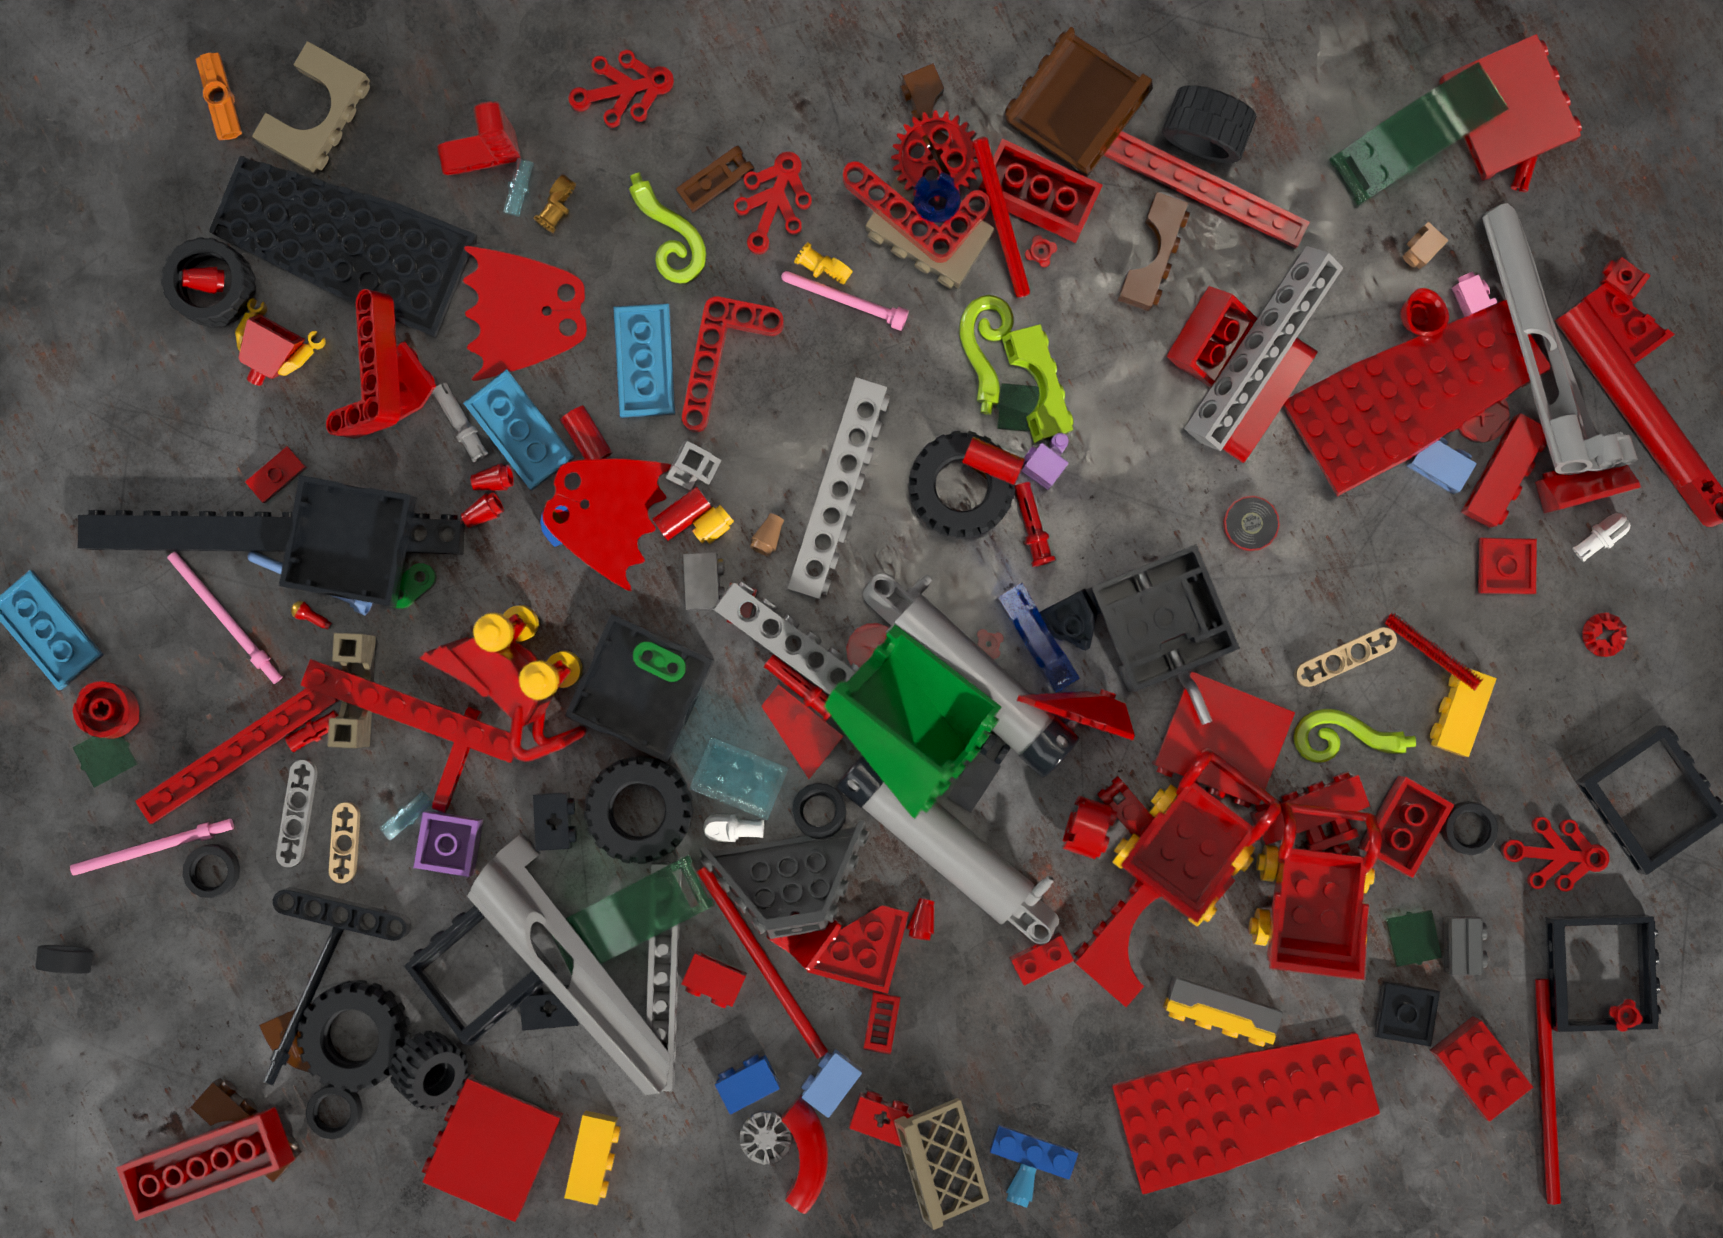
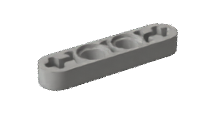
M309 760L294 762L289 771L276 850V859L284 867H294L300 864L305 853L317 780V767ZM303 765H306V770L310 771V776L304 777L303 785L309 784L308 789L304 787L294 788V783H301V774H297V769L303 768ZM296 792H302L306 796V803L301 808L296 807L292 803V796ZM292 819L298 820L302 825L301 832L297 835L291 834L287 829L288 822ZM285 838L290 840L299 839V844L293 843L292 852L297 853V857L288 862V857L284 856L283 853L290 849L291 842L285 843Z

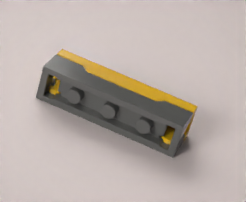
M1174 975L1169 985L1167 998H1165L1163 1008L1169 1011V1017L1181 1021L1188 1017L1196 1020L1195 1025L1211 1030L1213 1025L1222 1028L1221 1033L1234 1038H1238V1034L1249 1037L1248 1042L1264 1047L1265 1042L1274 1044L1275 1035L1283 1012L1277 1008Z

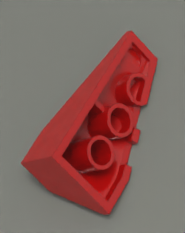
M1101 689L1099 694L1091 691L1018 695L1017 701L1086 726L1133 740L1135 736L1126 703L1116 700L1117 694Z

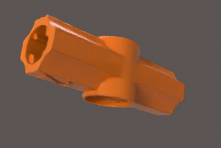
M219 53L202 54L195 60L204 88L203 97L208 103L217 138L219 140L237 138L242 134L234 106L235 98L229 88L221 55ZM219 91H224L222 100L214 102V95Z

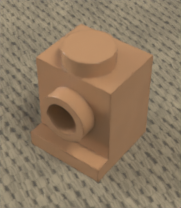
M1429 222L1419 229L1421 234L1417 232L1406 244L1409 249L1404 253L1403 259L1412 267L1421 269L1449 241Z

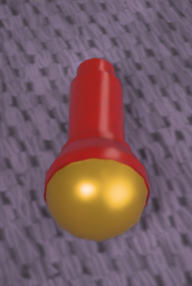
M297 601L292 605L291 614L295 619L307 620L322 629L329 630L332 623L327 618L312 611L307 602Z

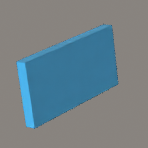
M669 304L614 307L620 417L675 415Z
M507 369L463 403L531 491L557 472L563 464L575 458Z
M29 570L0 595V622L58 690L64 689L104 655L33 570Z

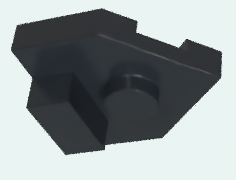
M1085 588L1039 612L1052 637L1073 643L1077 648L1084 651L1090 649L1098 612Z

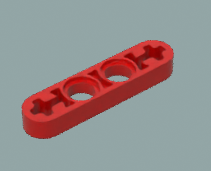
M468 707L464 715L480 721L482 711ZM455 742L453 743L432 803V809L442 813L447 812L470 748Z

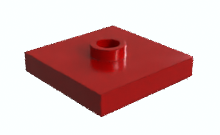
M1479 538L1478 593L1536 594L1537 539Z

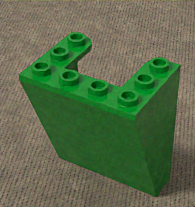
M894 625L886 634L885 642L876 647L872 656L847 682L841 681L832 690L824 707L910 816L915 819L921 811L927 813L937 801L936 798L946 792L951 785L949 781L951 777L955 779L959 777L966 767L963 763L966 760L971 763L981 750L979 748L990 736L989 733L999 722L1000 719L996 716L1002 706L897 625Z

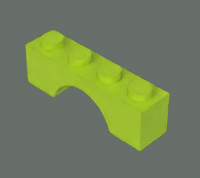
M1041 324L1008 333L1002 338L1009 364L1020 366L1030 372L1036 380L1039 389L1038 403L1035 409L1026 417L1034 443L1052 439L1057 433L1067 434L1073 430V417L1066 408L1064 401L1065 391L1058 382L1056 362L1050 356L1048 336L1042 330Z

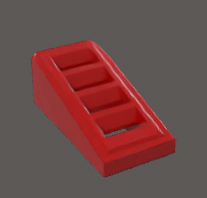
M873 992L864 1050L891 1054L901 997ZM877 1002L894 1005L893 1010L876 1008ZM875 1014L890 1016L891 1022L875 1019ZM873 1025L890 1028L889 1033L873 1030ZM871 1037L888 1039L887 1044L871 1042Z

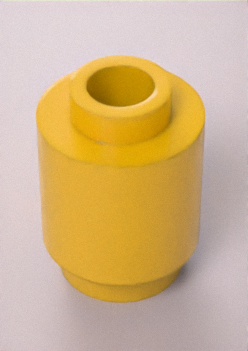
M719 505L716 508L712 507L694 521L693 524L696 528L692 532L701 543L707 541L711 544L730 529L729 525L734 521L724 508Z

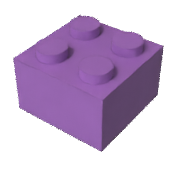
M434 811L423 812L414 868L467 877L474 875L483 819Z

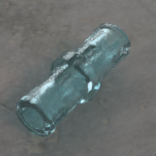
M517 158L512 182H508L507 186L509 193L503 209L504 213L520 217L525 194H529L530 190L528 183L534 166L533 162Z
M421 791L405 807L400 806L397 809L398 813L379 827L381 832L385 831L384 835L392 841L408 825L412 826L415 824V819L432 806L433 801L431 799L428 800L429 796Z

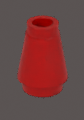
M217 267L183 269L182 286L211 294L223 292L224 270H218Z
M502 463L473 474L470 478L474 491L508 490V487L514 485L511 467Z
M494 492L489 495L485 493L465 512L461 513V518L465 525L470 528L499 518L500 513L504 512V507Z
M918 899V904L907 928L909 930L908 937L930 941L931 934L934 935L935 901Z

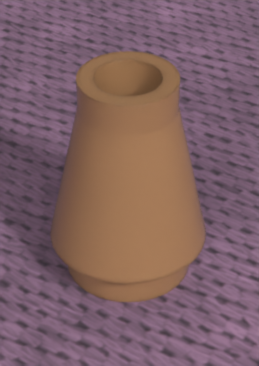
M769 513L767 519L752 536L750 548L769 557L772 552L776 551L784 520L775 514Z

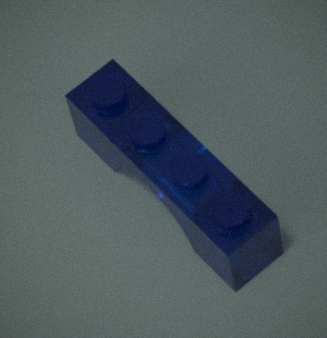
M1023 583L997 597L998 602L1053 693L1059 692L1080 679L1068 657L1047 628L1036 604Z

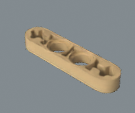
M1378 628L1311 658L1296 667L1294 672L1295 680L1301 686H1315L1394 649L1397 643L1396 634L1389 628ZM1379 633L1383 636L1388 635L1390 640L1386 642L1387 647L1384 645L1374 646L1372 648L1375 653L1372 654L1371 646L1366 641V638H1369L1371 643L1380 639ZM1357 643L1365 648V655L1359 660L1351 655V648ZM1330 655H1335L1340 659V666L1336 671H1331L1326 667V659ZM1319 660L1320 668L1325 673V676L1322 677L1321 672H1317L1311 676V682L1308 679H1302L1301 675L1305 673L1303 668L1306 667L1308 670H1313L1319 667L1315 663Z

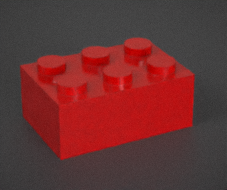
M1398 776L1375 815L1381 831V848L1377 859L1405 876L1413 878L1453 809L1454 804L1405 776ZM1368 830L1357 847L1366 853L1370 843Z
M1474 1016L1430 1049V1052L1479 1115L1489 1122L1533 1088L1482 1020Z

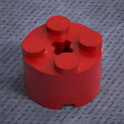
M97 681L81 689L76 703L73 705V717L77 726L87 734L94 737L114 739L126 735L138 724L139 704L136 696L126 686ZM107 705H108V706H109V710L107 711V715H104V711L107 710Z
M1078 796L1074 805L1078 806L1077 812L1070 813L1062 841L1065 843L1062 845V849L1091 859L1099 858L1101 853H1105L1110 837L1106 836L1109 826L1112 827L1114 825L1117 811L1113 810L1112 806Z

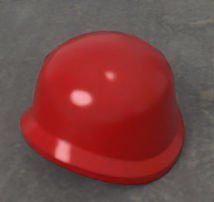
M1420 288L1415 290L1403 304L1400 311V319L1408 331L1421 336H1432L1438 334L1447 326L1449 312L1446 304L1436 292L1427 288Z

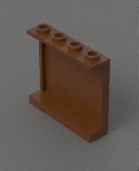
M1070 27L1066 33L1063 32L1059 35L1051 54H1046L1041 59L1038 65L1039 70L1033 77H1028L1024 82L1022 93L1019 97L1009 102L1005 110V116L1008 125L1088 177L1153 90L1150 77L1142 74L1140 77L1077 37L1074 28Z

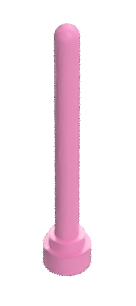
M785 271L782 273L781 278L784 282L886 319L887 323L891 324V328L902 331L909 313L907 309L901 307L888 309L792 272Z

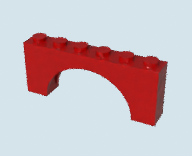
M1233 877L1228 879L1217 895L1219 899L1236 881ZM1139 879L1128 889L1130 895L1124 901L1118 900L1111 908V917L1106 922L1102 920L1096 925L1092 931L1094 936L1088 943L1083 941L1073 953L1076 956L1074 958L1075 964L1125 1007L1131 1003L1144 987L1135 976L1129 961L1128 943L1131 930L1142 911L1154 900L1161 897Z

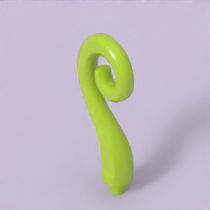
M640 172L631 175L630 178L633 186L629 187V191L639 209L650 218L678 231L685 237L691 248L692 259L689 265L683 269H674L667 262L668 254L674 252L680 258H685L687 249L682 242L677 240L664 242L656 252L655 262L658 271L665 279L671 282L687 283L693 281L699 276L706 262V248L700 233L689 221L663 206L657 200L650 182L643 181Z
M984 295L968 304L962 314L959 331L964 351L979 378L977 402L982 403L980 413L991 415L993 405L999 404V380L993 366L976 342L974 325L980 312L988 309L997 311L1002 318V324L998 329L991 328L987 318H982L979 321L978 328L980 334L987 340H1002L1012 330L1014 315L1009 304L1002 298L995 295Z
M1320 709L1307 714L1299 721L1293 735L1295 747L1300 755L1306 760L1316 763H1323L1333 759L1339 752L1341 744L1338 734L1333 729L1321 728L1318 731V736L1328 741V747L1323 751L1313 749L1308 740L1309 732L1313 727L1320 724L1331 723L1342 726L1366 745L1384 753L1403 754L1406 753L1407 747H1416L1415 736L1405 737L1403 731H1377L1353 715L1336 709Z

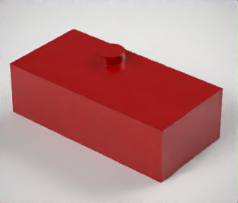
M1002 138L993 160L1008 212L1076 243L1103 185ZM982 180L978 190L987 194L984 181Z

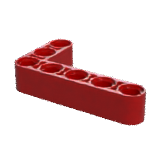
M488 102L474 107L479 135L444 142L437 146L444 175L465 173L508 164L521 159L516 131L499 103Z
M853 161L848 163L843 169V183L847 190L937 263L946 262L953 256L984 219L989 210L990 200L987 194L980 190L971 191L942 226L938 227L864 164ZM853 171H858L863 175L861 181L854 183L847 176ZM873 189H880L883 191L884 197L878 201L870 198L869 193ZM972 200H980L984 204V209L973 211L969 203ZM897 206L902 207L906 214L902 218H895L890 213L891 209ZM955 221H962L966 225V230L957 233L953 231L951 224ZM922 224L926 227L927 233L923 236H916L912 232L913 226ZM943 242L948 246L949 250L945 254H938L933 249L934 244Z
M369 289L361 290L356 298L362 400L333 410L326 420V429L329 434L352 439L391 427L399 421L401 416L393 298L389 294Z
M714 296L706 301L682 411L683 424L689 431L701 432L707 427L727 329L732 328L767 336H776L784 328V319L778 309ZM714 305H722L725 308V312L720 317H713L710 314L711 308ZM742 310H748L752 313V318L746 323L739 322L737 320L738 313ZM768 316H776L779 319V324L775 328H768L764 325V320ZM714 331L719 334V340L715 344H708L704 341V337L708 332ZM702 359H712L714 362L713 368L709 371L700 370L699 363ZM699 385H704L708 388V393L704 398H696L693 395L694 389ZM699 412L702 414V421L699 425L692 426L688 423V416L691 413Z

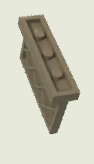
M959 1098L908 1119L902 1116L894 1120L923 1221L933 1230L944 1226L943 1221L990 1201L962 1102ZM955 1108L957 1117L953 1125L950 1126L942 1122L946 1112ZM929 1120L934 1123L926 1137L919 1133L917 1124ZM939 1126L950 1130L943 1144L933 1140ZM956 1133L964 1137V1143L960 1151L949 1147ZM930 1144L941 1148L935 1162L928 1160L926 1157ZM947 1151L957 1155L951 1169L940 1165ZM963 1158L969 1160L972 1165L967 1176L957 1173ZM938 1169L948 1173L942 1187L935 1185L933 1181ZM954 1176L965 1180L958 1194L948 1191ZM970 1183L978 1186L980 1196L969 1200L964 1198ZM945 1194L956 1198L952 1207L942 1212L941 1203Z

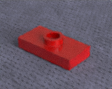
M286 446L247 479L245 483L262 503H266L307 467L291 448Z

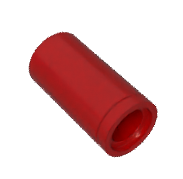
M584 405L571 410L560 419L585 460L606 459L613 453Z
M973 437L962 463L1014 485L1025 459Z
M695 487L657 516L653 517L652 520L667 541H669L693 524L694 521L712 507L698 487Z

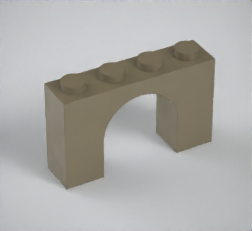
M307 41L294 66L302 74L328 88L331 96V108L328 116L320 125L312 129L299 130L265 113L252 137L261 145L316 175L318 170H322L326 166L329 159L328 153L332 146L335 147L340 142L342 137L341 131L346 122L349 123L355 116V106L359 99H363L370 89V79L365 73Z
M899 172L890 187L914 206L919 197L915 198L913 196L915 188L909 191L904 189L907 181L899 182L897 180L899 175L902 174V172ZM898 206L890 211L891 215L895 218H902L906 214L905 210ZM875 212L865 225V231L868 232L867 237L879 245L882 242L892 247L890 251L901 259L908 257L915 262L914 266L926 274L929 271L939 277L937 280L950 289L952 286L959 289L995 229L982 220L948 261L937 263ZM965 224L959 233L964 232L966 230ZM946 246L934 251L938 254H945L949 249Z
M334 633L332 661L340 662L343 671L374 682L376 636ZM342 701L338 716L336 718H329L328 747H370L372 712Z

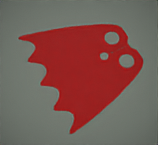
M472 246L464 247L465 251L477 260L478 267L476 271L466 276L463 282L472 287L479 297L476 305L465 312V316L476 321L480 326L479 336L467 345V349L481 356L484 361L483 367L472 377V381L498 376L506 369L512 372L534 365L571 349L585 338L587 332L586 319L582 316L581 310H577L581 309V304L585 300V289L583 282L578 277L560 268L530 258ZM562 284L573 286L575 296L571 301H562L558 297V288ZM549 306L552 310L558 311H552L550 315L546 316L542 313V308ZM569 318L575 321L577 325L575 334L565 336L560 332L559 325L562 320Z
M589 459L563 464L557 471L554 480L556 491L554 497L546 503L542 516L543 522L548 530L584 563L623 589L632 591L626 578V570L629 566L645 561L638 549L637 542L643 534L656 530L648 517V510L653 504L664 501L667 498L658 486L657 480L661 474L669 471L672 464L631 459ZM571 472L577 473L581 479L580 486L575 490L567 489L564 484L566 475ZM584 499L589 501L587 509H582L580 506L581 501ZM558 506H565L569 510V518L565 523H557L553 519V511Z

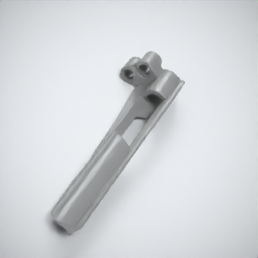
M1508 203L1501 204L1487 211L1482 219L1530 377L1533 398L1555 472L1562 475H1574L1587 470L1601 471L1621 467L1637 461L1638 458L1630 435H1623V432L1606 436L1602 434L1596 435L1550 313L1536 264L1517 212ZM1537 333L1543 336L1559 389V396L1552 405H1548L1527 334Z
M520 834L487 863L473 883L467 897L645 1095L660 1093L666 1087L671 1055L525 867L533 859L541 855V853L536 851V848L523 834ZM534 922L542 923L573 957L574 967L568 990L536 955L530 937L531 925Z

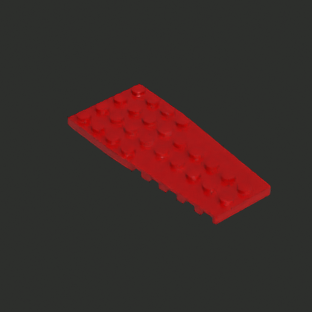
M1504 300L1447 324L1438 334L1418 336L1354 363L1289 397L1284 403L1283 408L1333 491L1339 496L1412 458L1439 441L1442 436L1450 431H1455L1469 419L1479 416L1488 407L1498 401L1501 402L1509 394L1520 387H1525L1531 381L1507 300ZM1527 334L1539 375L1547 373L1551 367L1531 334Z
M1350 1032L1351 1034L1335 1037L1328 1036L1319 1040L1302 1041L1282 1047H1270L1267 1050L1249 1051L1230 1057L1223 1056L1196 1061L1112 1084L1141 1193L1147 1194L1219 1174L1379 1115L1380 1110L1359 1035L1356 1032Z

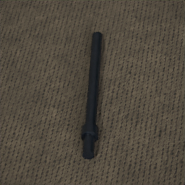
M332 928L278 1049H274L270 1060L272 1062L263 1080L264 1083L274 1086L282 1066H286L290 1057L288 1052L298 1033L299 1022L303 1021L305 1017L303 1013L312 1002L344 929Z

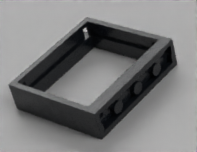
M1656 725L1575 781L1638 873L1648 875L1723 823V801L1712 794L1709 789L1711 784L1702 773L1697 772L1693 766L1695 761L1686 750L1683 751L1677 743L1679 741L1677 734L1670 727L1667 728L1666 726ZM1660 740L1712 816L1649 858L1606 797L1598 782Z
M475 905L468 912H462L457 915L447 930L436 933L430 939L431 943L424 949L415 951L413 953L414 956L404 965L460 1041L470 1046L476 1043L544 984L541 978L532 970L468 1026L465 1024L424 969L485 918ZM531 939L536 955L555 975L557 971Z
M1636 914L1545 917L1547 974L1550 985L1552 1030L1556 1032L1617 1030V1023L1614 1018L1568 1019L1565 926L1637 924L1640 1014L1643 1019L1641 1024L1627 1030L1658 1029L1659 1014H1661V1008L1657 1005V994L1660 993V980L1656 977L1659 953L1655 949V938L1658 936V930L1655 929L1653 916Z

